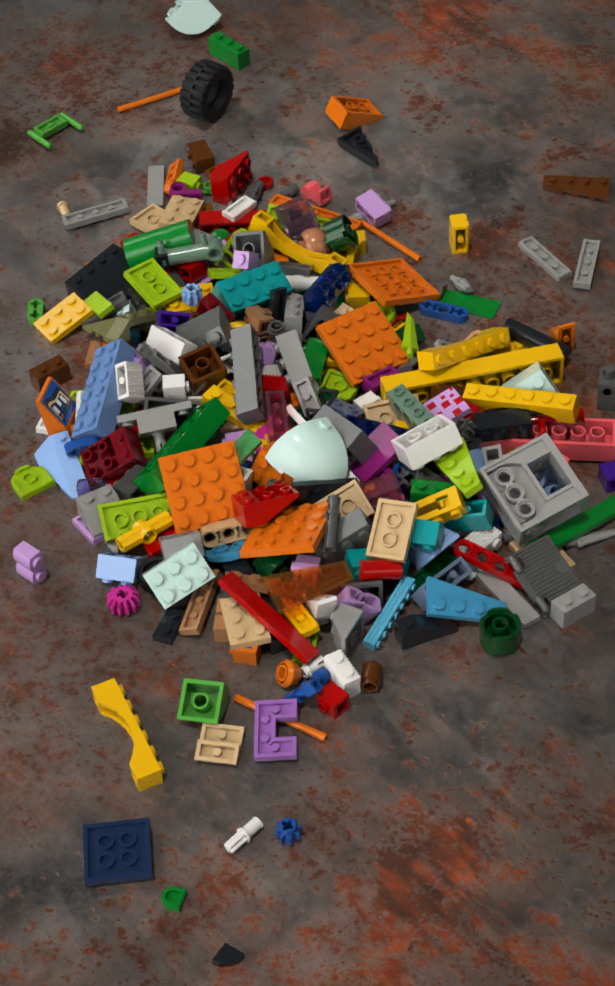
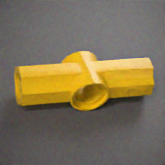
M164 511L148 521L144 519L136 521L132 530L115 539L119 550L125 553L141 543H152L156 539L157 534L173 526L172 518L168 511Z

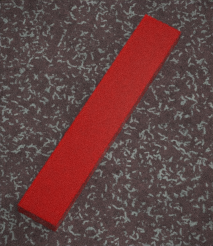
M233 571L219 579L217 584L305 665L318 657L320 651Z

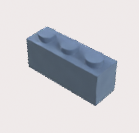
M460 556L433 576V578L458 586L474 571ZM426 582L411 596L423 612L426 611Z

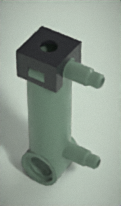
M204 231L200 232L201 243L167 249L162 239H158L157 247H154L155 259L164 270H170L172 265L208 259L217 262L224 256L223 244L219 238L207 240Z

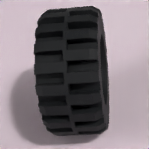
M202 59L194 63V66H191L189 72L186 73L185 79L182 81V89H180L181 96L179 101L181 102L180 106L183 112L205 123L214 122L220 118L222 113H225L227 110L226 108L229 106L230 99L233 96L234 77L231 70L227 66L210 59Z

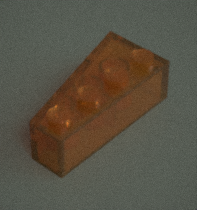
M345 560L260 576L271 602L279 614L354 579Z

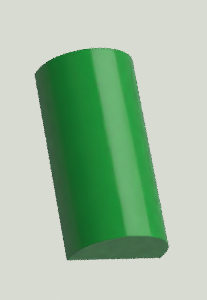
M190 219L123 239V249L130 268L151 258L156 261L154 247H157L158 239H162L167 249L195 244L194 226Z

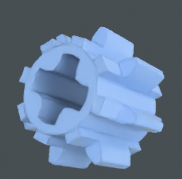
M188 283L181 290L182 302H185L190 307L197 306L203 298L202 288L195 283Z

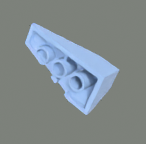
M66 430L48 436L35 452L34 457L38 466L45 468L55 482L60 485V488L74 501L75 498L91 491L78 456L69 457L66 454L64 445L71 441Z

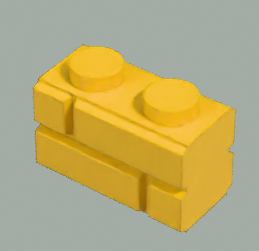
M464 213L449 216V244L452 254L469 252V222Z

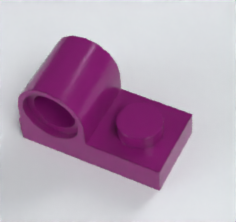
M175 182L170 186L169 199H171L172 195H180L182 197L203 200L202 189H186L185 184L182 182Z
M390 365L362 378V390L365 393L372 391L381 398L380 377L399 374L400 372Z

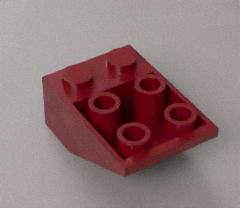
M122 426L80 452L89 483L92 486L125 475L126 471L136 464L141 466L147 464L137 431L126 426Z

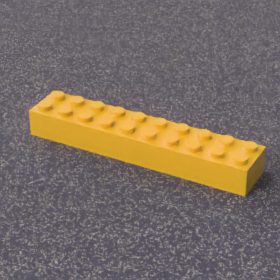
M558 343L466 360L435 371L414 370L380 377L382 401L388 400L387 392L400 384H403L412 394L417 393L421 404L430 400L431 386L439 383L466 386L467 383L501 386L537 361H539L553 383L560 385L563 384L564 355Z

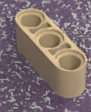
M233 517L206 524L199 532L202 544L205 547L212 548L247 539L253 527L244 529L243 525ZM228 528L233 529L229 534L223 533ZM208 533L214 534L209 539L205 538V535Z

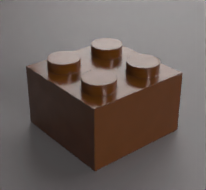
M208 343L178 357L180 370L185 374V378L189 381L195 396L206 392L213 385L217 386L223 379L229 381L227 368L212 343Z

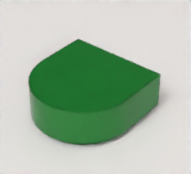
M179 887L166 888L161 894L164 908L180 913L188 894L187 890Z

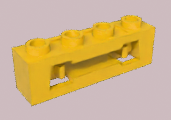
M455 485L414 502L419 505L416 519L436 521L444 524L452 519H459L462 515L468 513L462 494ZM448 495V497H446V498H444V499H442V500L436 501L437 499H440V498L445 497V496Z

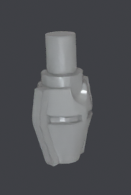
M455 275L450 276L449 279L457 290L467 293L473 292L474 289L467 279Z

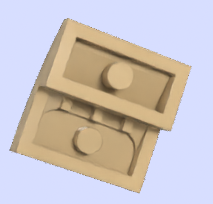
M203 723L200 739L197 741L194 760L237 766L243 745L245 727Z

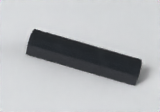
M508 318L503 327L509 328L511 339L529 348L558 343L564 355V360L572 353L571 346L512 318Z

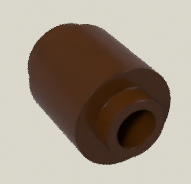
M367 661L362 665L361 686L366 692H376L381 686L383 667L377 661Z

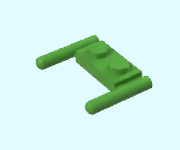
M60 112L59 115L57 114L35 126L33 130H29L27 135L46 148L51 149L52 143L45 138L68 126V123L80 131L84 130V125L64 112Z

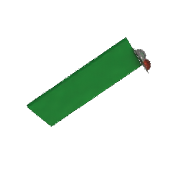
M447 284L442 287V292H440V302L465 307L468 309V314L488 319H494L501 305L500 301L447 289Z

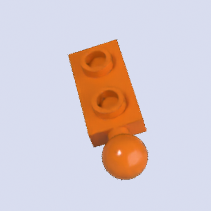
M181 158L169 166L164 184V192L169 195L171 184L176 182L184 170L185 161Z

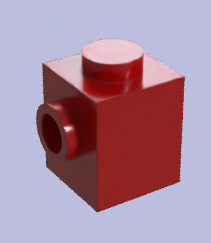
M331 681L317 693V706L320 711L326 712L335 720L350 708L349 694Z

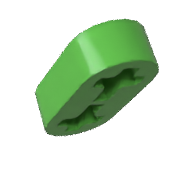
M34 298L28 302L27 317L31 326H34L33 323L44 315L45 309L42 299Z

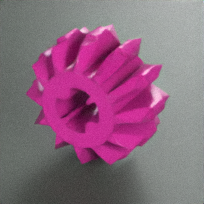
M127 583L124 586L118 584L117 588L111 587V592L107 593V607L113 615L118 614L121 617L123 614H126L129 617L130 613H136L137 608H140V593L136 591L134 586L129 587Z

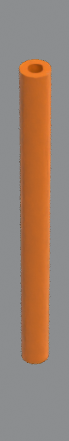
M182 87L119 106L117 110L121 113L180 94Z
M361 219L363 221V228L418 263L422 261V256Z
M239 694L235 695L234 702L255 711V701ZM281 722L323 742H326L328 739V734L302 722Z

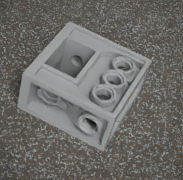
M547 432L479 468L478 475L483 485L481 491L518 547L583 513L587 509L589 493ZM546 468H549L561 486V489L550 495H547L535 477V474Z

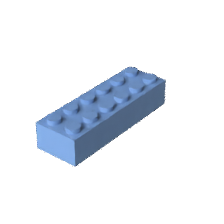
M122 338L98 347L94 352V359L90 366V373L81 397L82 401L77 411L76 422L73 426L71 438L74 440L89 436H97L101 440L115 431L117 424L116 416L119 415L122 402L118 401L115 365L124 361L133 363L136 349Z

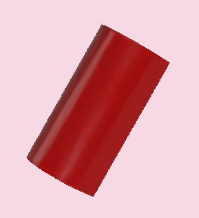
M382 559L359 560L360 581L401 579L403 568L401 562Z

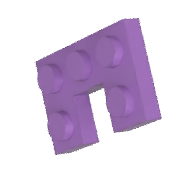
M297 698L255 701V762L298 759L297 736L277 737V722L298 721Z

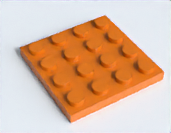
M403 258L347 264L345 269L383 307L416 304L429 299L439 300L441 295Z
M376 301L319 324L315 328L352 388L361 385L363 382L362 378L390 365L397 369L409 360L407 358V351L401 349L402 341Z
M234 440L157 458L176 534L201 529L206 524L234 517L231 495L237 494L238 491L246 490Z
M324 501L319 504L305 503L298 506L288 505L266 524L253 527L239 551L241 559L315 552L325 534V512L327 511L328 502Z

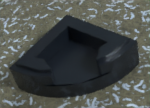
M224 943L212 959V964L218 967L234 963L236 965L245 958V955L238 949Z

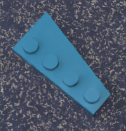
M430 576L426 578V617L480 622V618L488 610L497 607L507 608V603Z

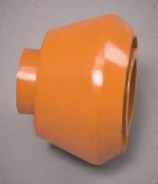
M285 659L277 666L276 680L281 687L287 688L296 685L302 679L300 666L291 660Z

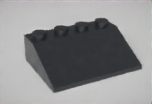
M113 243L65 281L68 296L74 292L84 301L95 291L105 299L112 297L120 291L124 292L127 299L137 291L123 277L124 271L130 269L124 249Z

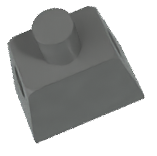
M605 365L600 368L597 410L615 411V367L613 365ZM604 389H610V395H605Z

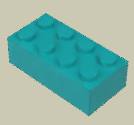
M276 260L216 282L212 294L236 316V319L246 315L245 308L248 306L259 305L261 308L268 307L270 290L285 287L287 288V295H290L293 289Z

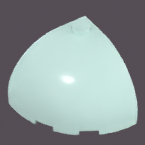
M176 0V6L169 9L167 12L169 17H166L165 20L179 32L199 34L209 29L212 25H216L220 21L219 17L222 14L209 0Z
M539 361L501 385V387L560 393ZM529 410L532 416L544 415L542 413Z
M327 417L309 420L293 427L273 444L265 456V459L279 473L283 474L285 472L294 478L293 482L343 479L347 476L348 456L345 444L339 432Z

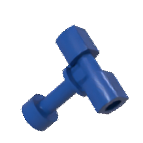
M323 667L318 668L312 674L311 680L303 681L300 688H296L286 694L284 699L297 698L298 704H300L306 697L310 698L317 694L330 681L331 675L329 671Z

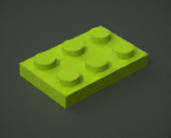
M153 258L124 271L123 277L153 310L182 297V289Z

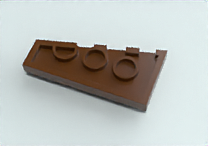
M544 175L543 191L562 195L570 193L572 197L577 198L581 195L588 197V200L595 201L596 199H601L603 203L609 204L610 178Z

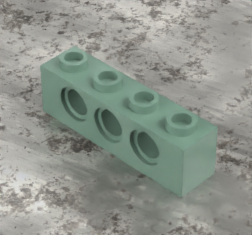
M403 384L387 392L391 409L410 429L434 417Z

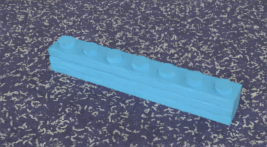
M403 575L364 638L363 645L365 649L376 652L381 647L383 639L387 637L389 629L393 627L394 620L398 619L399 613L404 609L406 601H409L411 593L416 590L417 585L414 578Z

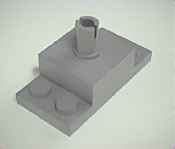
M191 400L118 415L116 416L118 428L126 426L134 429V426H137L140 440L154 437L157 453L161 449L160 444L163 446L166 443L165 434L174 433L177 430L175 417H178V419L187 418L192 413Z

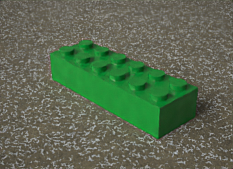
M217 397L197 406L133 480L134 483L147 496L162 493L165 488L157 458L206 447L205 443L217 435L216 430L227 423L228 420L226 418L231 414Z

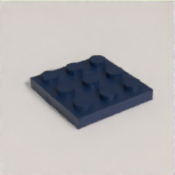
M149 818L83 825L85 886L153 879Z

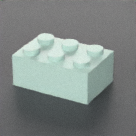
M193 542L142 574L164 609H167L216 577Z

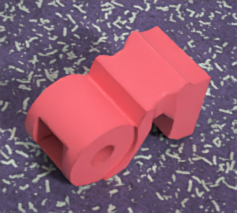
M313 180L300 189L302 196L307 200L311 199V202H315L317 206H323L332 200L330 185H326L321 189L319 183Z

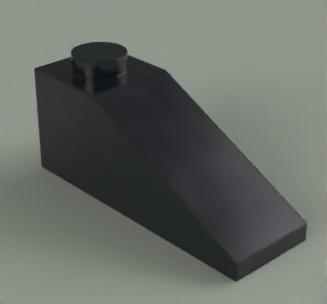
M411 614L394 620V636L402 651L459 632V628L453 619L426 617V614Z

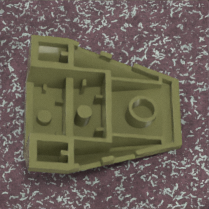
M138 309V312H126L123 316L83 325L82 327L83 330L91 334L95 332L96 337L103 336L104 341L114 342L122 338L127 342L130 341V328H138L149 332L151 325L157 326V314L149 312L148 309Z

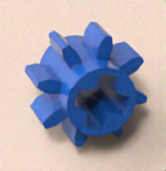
M285 817L281 822H276L275 838H280L281 845L284 843L292 846L296 840H301L302 825H297L296 818Z

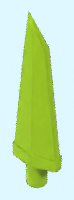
M407 312L401 349L407 351V358L411 359L414 357V353L419 351L414 319Z

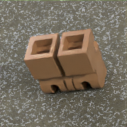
M259 305L246 307L244 322L246 324L251 323L261 342L271 341L267 328L270 322L274 321L272 311L268 308H261Z

